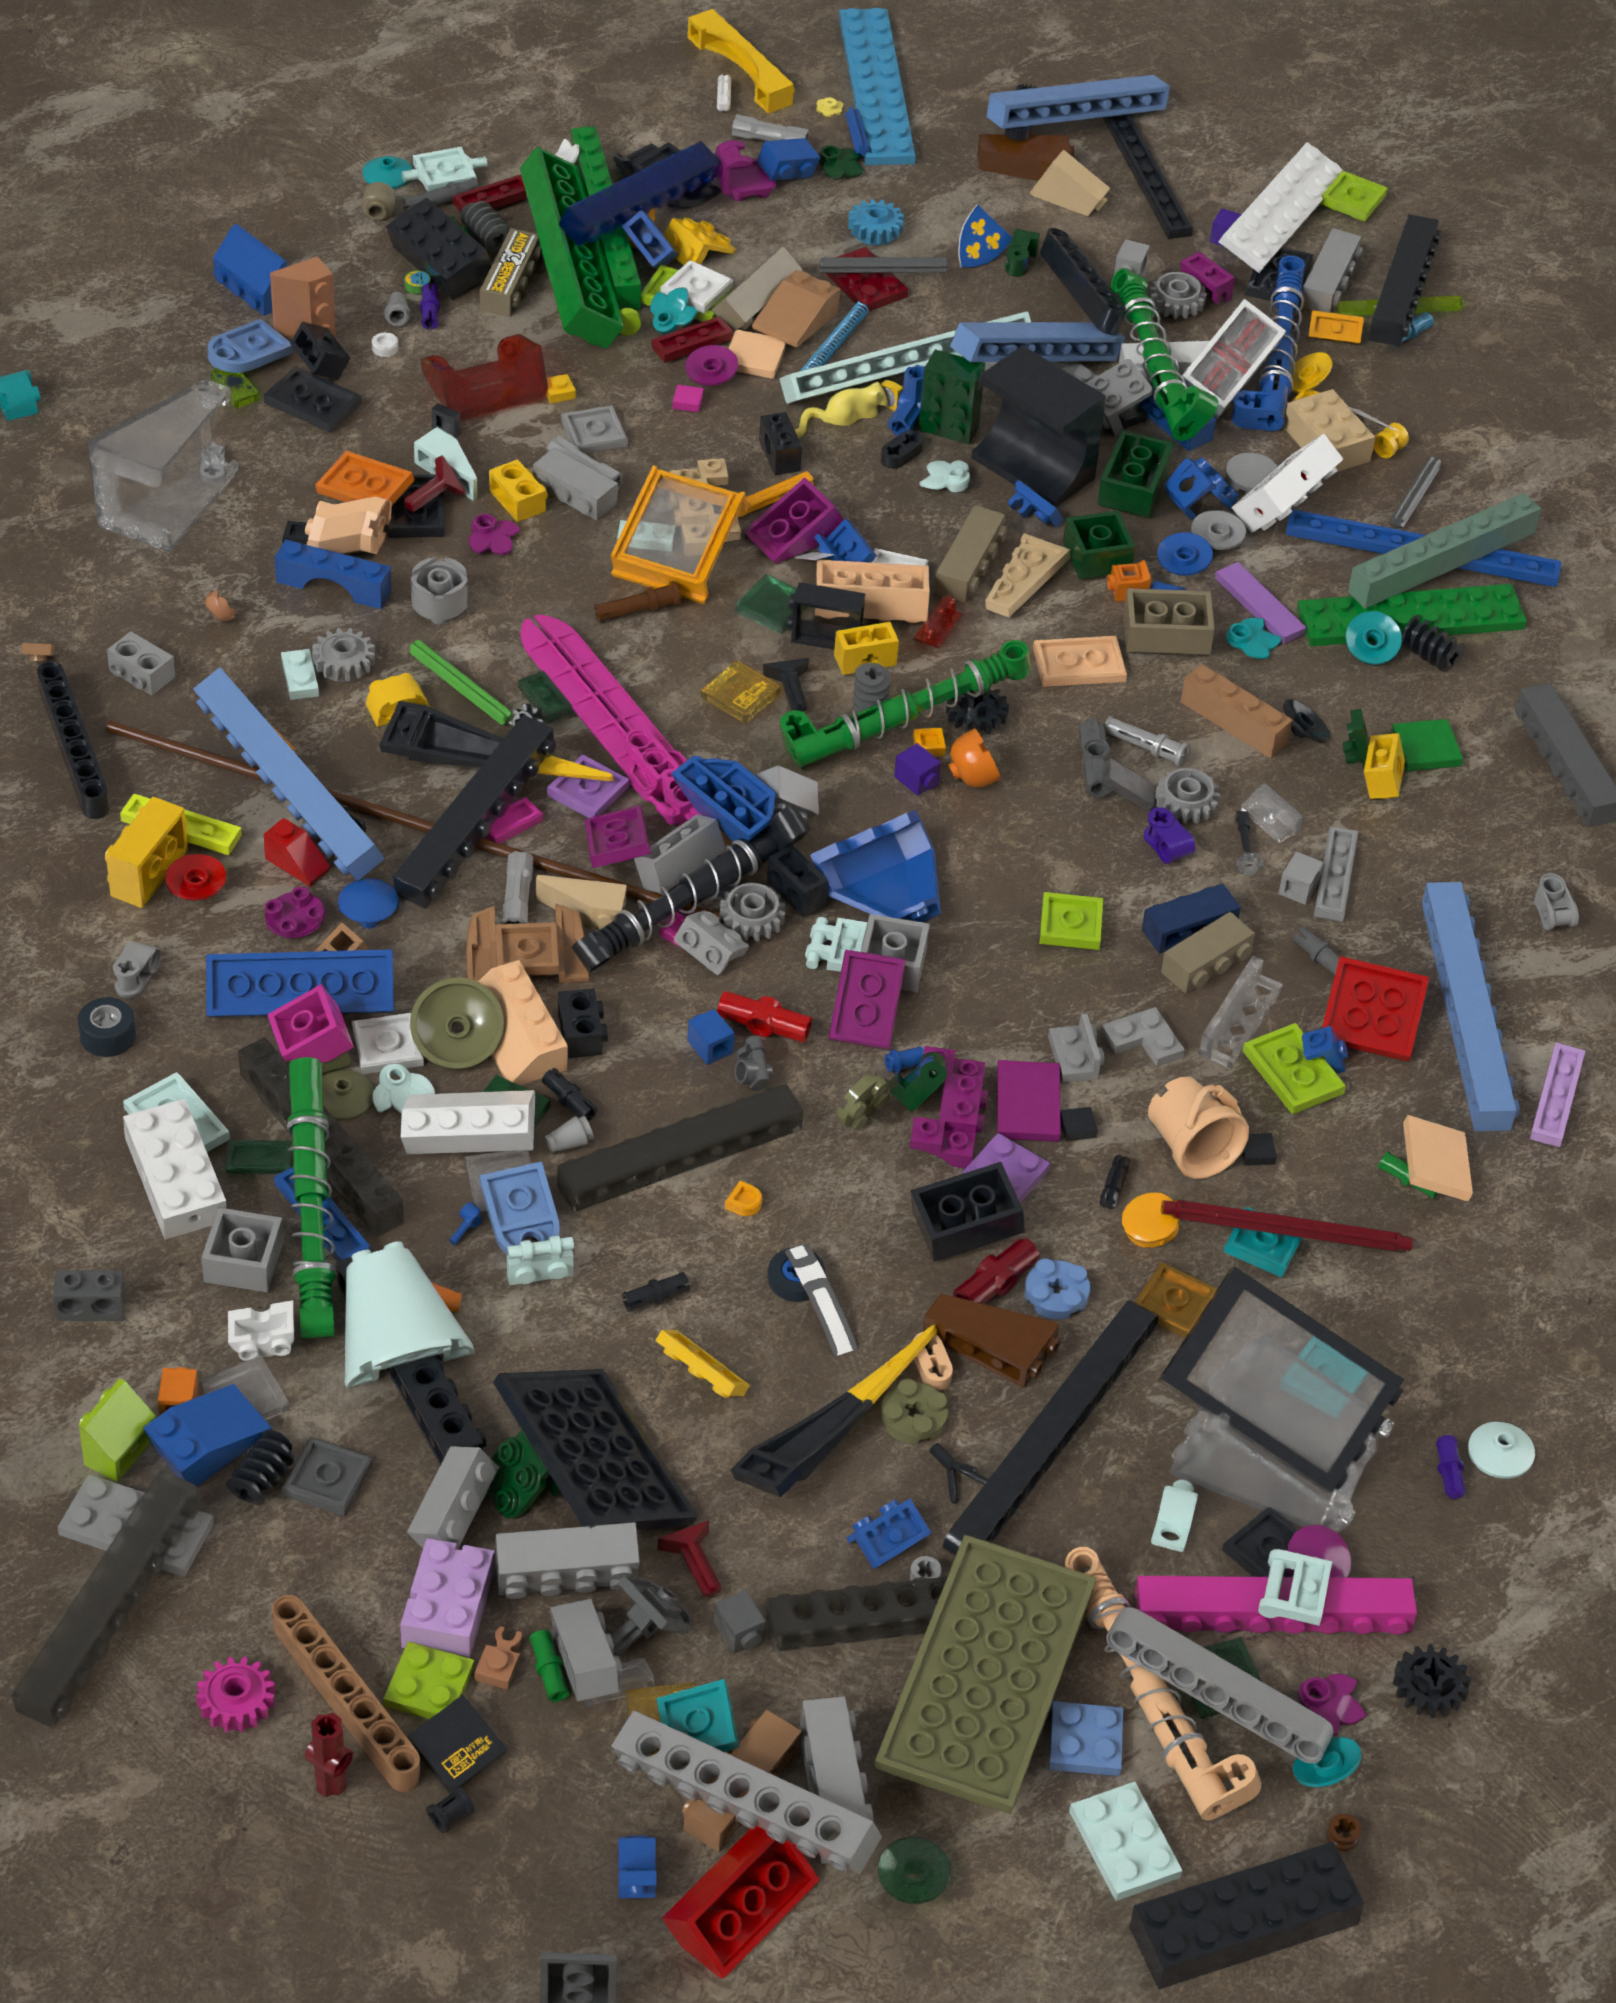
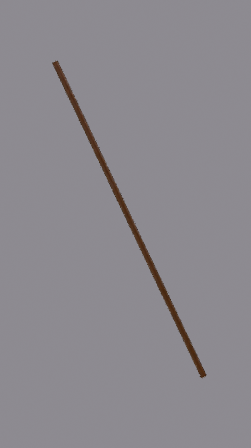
M108 721L106 725V732L262 781L256 773L260 769L259 767L253 766L251 768L249 764L113 721ZM327 789L341 805H347L351 809L426 833L435 824ZM481 838L475 846L476 849L508 858V855L514 851L525 852ZM529 853L533 856V867L572 879L627 885L626 896L647 903H651L663 896ZM689 904L681 910L690 911L694 905ZM696 906L694 912L690 914L682 913L689 916L705 910L715 914L718 918L720 917L719 912Z

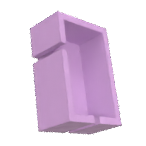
M426 1538L411 1587L410 1598H408L400 1624L401 1648H405L409 1641L471 1658L494 1577V1550L463 1545L462 1550H457V1543Z

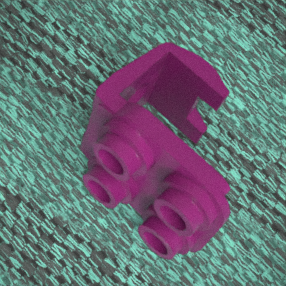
M730 140L719 144L716 147L712 170L718 179L723 194L725 196L730 195L734 201H743L747 196L753 195L760 198L768 197L776 187L775 181H771L757 163L758 158L741 155L739 150L745 149L743 141Z

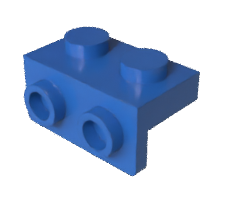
M846 518L827 538L819 533L814 537L820 545L818 550L821 553L834 554L826 557L831 561L871 563L877 557L855 525Z

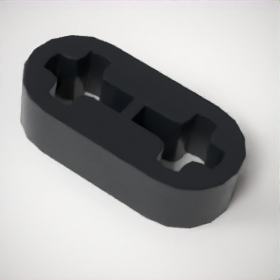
M909 430L902 432L886 443L881 450L882 465L890 469H897L911 461L922 452L923 436L917 431Z

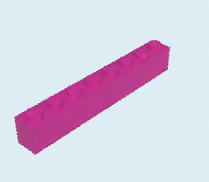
M1138 1576L1134 1592L1135 1609L1142 1611L1172 1630H1183L1189 1633L1196 1631H1218L1221 1633L1232 1631H1252L1254 1633L1286 1631L1288 1633L1309 1631L1325 1634L1335 1632H1355L1358 1634L1389 1632L1391 1634H1402L1404 1632H1412L1417 1615L1412 1578H1329L1320 1626L1279 1616L1275 1618L1262 1616L1258 1612L1260 1600L1265 1596L1268 1577ZM1293 1577L1282 1578L1278 1599L1289 1601Z

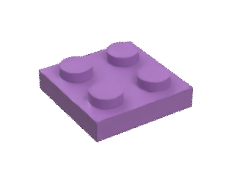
M582 754L574 763L611 773L614 781L559 776L547 787V796L591 818L604 813L629 788V779Z
M998 1133L965 1168L963 1173L1002 1162L1021 1203L1049 1172L1050 1162Z

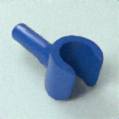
M468 1202L460 1210V1217L464 1221L449 1239V1242L453 1245L457 1244L470 1227L475 1228L482 1222L480 1209L472 1202Z

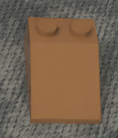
M795 270L780 283L753 322L752 328L794 347H798L837 316L841 289L831 285L828 281L812 277L804 271Z

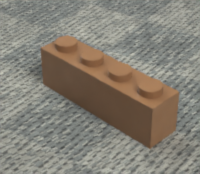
M1204 664L1198 666L1184 678L1181 696L1182 704L1270 759L1288 745L1293 719Z
M766 1709L758 1720L754 1718L748 1724L744 1732V1738L739 1743V1748L728 1750L726 1753L779 1777L800 1751L802 1731ZM719 1776L712 1778L708 1784L714 1783ZM749 1790L741 1792L737 1798L744 1797ZM696 1798L695 1801L688 1799L682 1809L684 1814L683 1830L717 1852H720L741 1825L735 1818V1815L727 1811L724 1815L716 1813L706 1805L705 1801Z

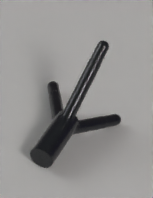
M936 1443L931 1447L930 1453L947 1471L952 1504L957 1503L954 1476L956 1471L984 1485L989 1480L977 1473V1467L956 1461L941 1444Z

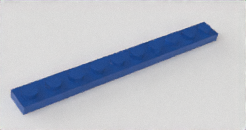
M1291 509L1292 512L1289 515L1285 534L1385 554L1426 536L1424 534ZM1499 549L1458 568L1557 587L1562 561Z

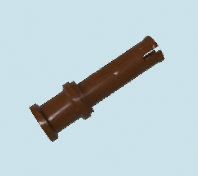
M671 581L667 586L655 589L647 587L644 593L595 604L594 610H597L595 615L598 622H602L603 620L647 609L656 612L660 607L672 604L680 606L681 597L676 582Z

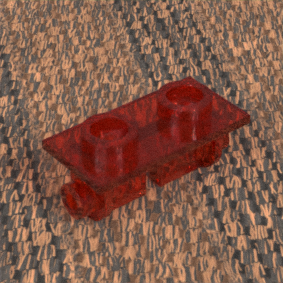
M947 596L940 600V603L932 610L927 618V622L923 623L913 640L937 649L941 647L963 614L956 611V600L954 597Z

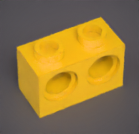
M518 459L489 470V491L517 523L546 512L548 494L545 486L539 484L533 477L530 469L525 468Z

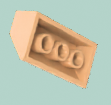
M817 560L816 585L866 593L864 618L877 619L882 622L891 620H905L908 623L927 622L930 592L929 566ZM815 608V616H821L826 619L849 617V613Z
M520 960L491 968L478 982L495 995L502 1008L504 1017L503 1036L499 1046L492 1054L502 1076L513 1083L523 1085L542 1079L548 1070L552 1071V1068H557L559 1072L566 1071L568 1046Z

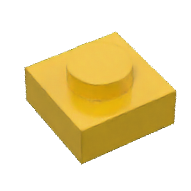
M568 374L542 379V388L550 404L576 399V390Z

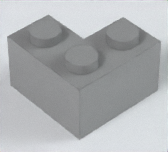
M779 765L755 774L758 779L776 792L773 816L792 804L796 806L805 821L808 818L819 815L818 782Z

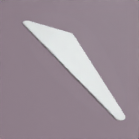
M1349 407L1356 414L1396 430L1360 410Z

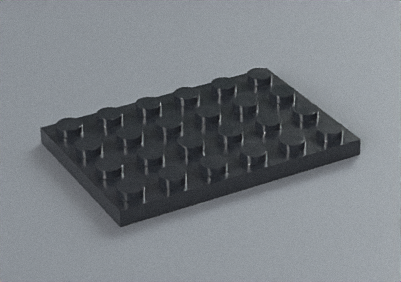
M603 1369L499 1373L493 1384L562 1492L565 1500L577 1516L582 1527L590 1526L591 1529L598 1525L636 1522V1530L693 1525L698 1517L697 1513Z

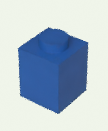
M715 1009L704 1014H698L688 1021L687 1041L707 1065L733 1053L734 1031Z

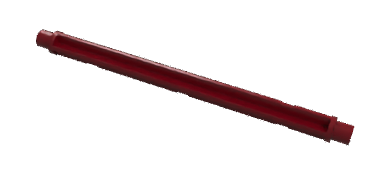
M1177 1199L1175 1201L1162 1200L1160 1209L1161 1214L1170 1215L1174 1219L1395 1252L1398 1250L1411 1251L1413 1245L1412 1237L1402 1236L1398 1232Z

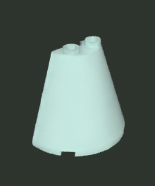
M402 1242L387 1244L384 1246V1250L373 1253L370 1250H362L351 1256L353 1262L346 1269V1388L379 1380V1371L426 1357L441 1354L442 1361L445 1362L475 1354L473 1344L410 1250L404 1248Z

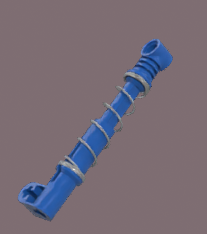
M1286 256L1279 262L1276 289L1272 293L1269 309L1272 315L1275 316L1271 320L1277 319V324L1286 332L1264 361L1266 363L1265 367L1260 372V392L1240 391L1234 396L1232 422L1238 427L1276 431L1284 425L1287 399L1293 388L1294 359L1298 352L1296 343L1300 337L1298 327L1302 321L1300 311L1304 305L1302 286L1305 263L1297 256ZM1272 307L1278 312V315L1272 311ZM1299 313V322L1296 324L1292 319L1293 316ZM1297 330V337L1294 341V338L1290 334L1291 332ZM1275 374H1280L1279 381H1274ZM1274 383H1279L1278 390H1273Z

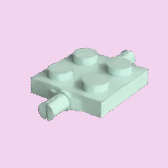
M462 147L413 155L415 169L402 171V179L404 182L418 179L423 183L428 192L446 187L447 183L450 182L456 184L471 178L476 179L473 169L487 167L486 156L471 159L464 153Z

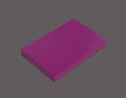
M639 805L584 820L592 868L651 854L642 806Z
M845 949L829 1032L830 1041L890 1051L906 959Z
M998 1060L997 1134L999 1133L1008 1139L1060 1142V1063Z

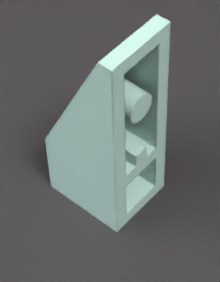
M436 427L414 442L415 464L431 474H436L435 458L443 455L467 494L464 495L473 501L477 499V477L457 439Z

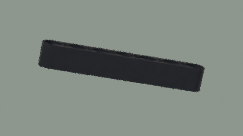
M1049 228L1040 250V255L1095 327L1103 333L1117 335L1127 311L1126 307L1070 235L1063 230Z
M54 661L44 662L37 669L39 690L82 813L90 819H100L107 815L109 811L107 787L62 665Z

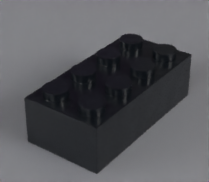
M425 198L386 225L393 248L418 270L428 273L431 282L451 300L456 299L485 279L492 267L487 250L428 198Z

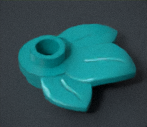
M676 288L669 292L668 295L658 292L653 297L650 310L654 315L653 326L657 332L665 335L672 333L678 326L687 325L694 319L698 311L694 307L687 306L689 298L687 288Z
M1247 618L1241 623L1231 625L1226 631L1225 640L1230 646L1241 649L1252 658L1266 659L1269 658V651L1275 649L1280 644L1281 637L1263 630L1264 620L1262 618Z

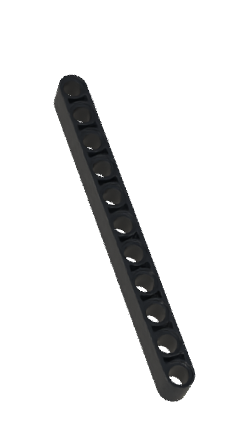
M1128 1300L951 1527L943 1542L942 1547L944 1550L956 1556L964 1535L989 1543L995 1540L1151 1336L1158 1323V1314L1132 1300Z

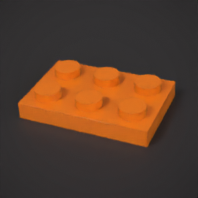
M345 451L315 484L318 494L342 502L376 496L392 501L393 505L414 482V476L411 471Z

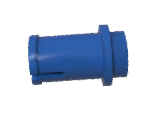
M917 1046L916 1048L898 1052L895 1049L890 1050L889 1054H886L884 1057L887 1071L899 1074L903 1069L917 1067L923 1056L924 1049L921 1046Z

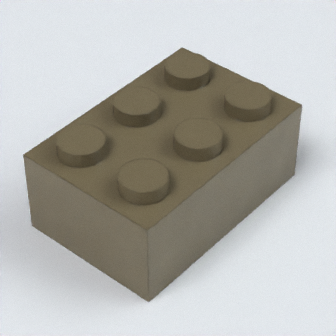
M1127 588L1123 613L1126 652L1211 654L1215 631L1211 591Z

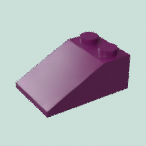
M804 477L743 532L774 564H777L820 546L814 537L819 533L827 538L844 519L837 508Z

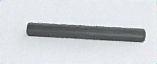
M822 257L819 261L821 273H945L948 267L947 258Z

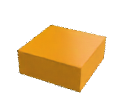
M942 728L913 729L914 745L918 743L934 757L945 756L946 746Z

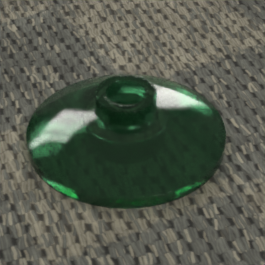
M905 1837L896 1840L885 1848L879 1858L878 1878L882 1887L891 1897L904 1903L923 1904L930 1902L944 1892L950 1880L951 1869L946 1854L937 1844L924 1838ZM909 1874H916L919 1878L911 1879L907 1876Z

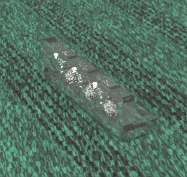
M1252 956L1202 1034L1199 1050L1200 1056L1231 1069L1234 1067L1243 1053L1244 1043L1251 1040L1283 987L1282 983L1261 975L1264 960ZM1260 985L1272 991L1270 994L1258 996L1255 987ZM1255 1005L1258 1013L1245 1016L1242 1008ZM1243 1025L1245 1033L1232 1035L1230 1027ZM1230 1045L1233 1053L1231 1056H1227L1216 1051L1217 1047Z

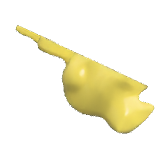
M879 382L862 389L853 388L840 391L830 398L826 410L816 407L805 409L800 418L799 428L795 429L798 437H801L806 432L808 420L811 418H820L824 422L833 425L849 426L858 419L878 416L877 405H888L887 396Z

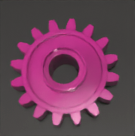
M228 1657V1665L225 1666L218 1661L214 1662L215 1671L204 1670V1681L197 1682L198 1694H196L197 1707H200L201 1717L203 1719L210 1718L211 1727L219 1726L224 1728V1732L227 1733L229 1730L243 1732L244 1729L251 1726L256 1728L258 1726L257 1722L261 1718L267 1719L269 1717L268 1708H272L275 1705V1685L271 1681L269 1670L261 1672V1663L258 1661L249 1666L247 1657H243L240 1663H235L232 1657Z

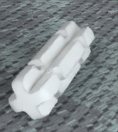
M721 74L718 77L717 109L720 112L723 110L728 112L731 104V77Z

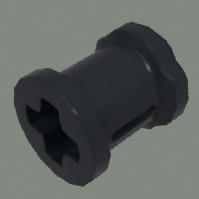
M455 1786L450 1790V1795L438 1804H430L426 1807V1812L433 1825L441 1833H447L451 1830L450 1825L464 1815L470 1816L473 1814L475 1808L467 1793L459 1786Z

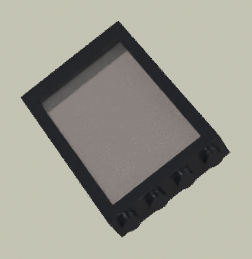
M1233 1267L1222 1280L1158 1381L1325 1493H1332L1334 1489L1339 1491L1349 1477V1474L1345 1471L1352 1460L1357 1463L1367 1449V1445L1364 1442L1370 1432L1376 1434L1384 1423L1385 1417L1382 1414L1388 1404L1394 1406L1402 1395L1403 1389L1400 1386L1404 1379L1237 1267Z

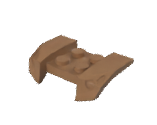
M555 904V922L495 924L494 906L472 915L466 937L467 978L478 982L491 968L520 960L527 975L559 974V983L590 982L588 971L571 948L573 944L585 936L579 912Z

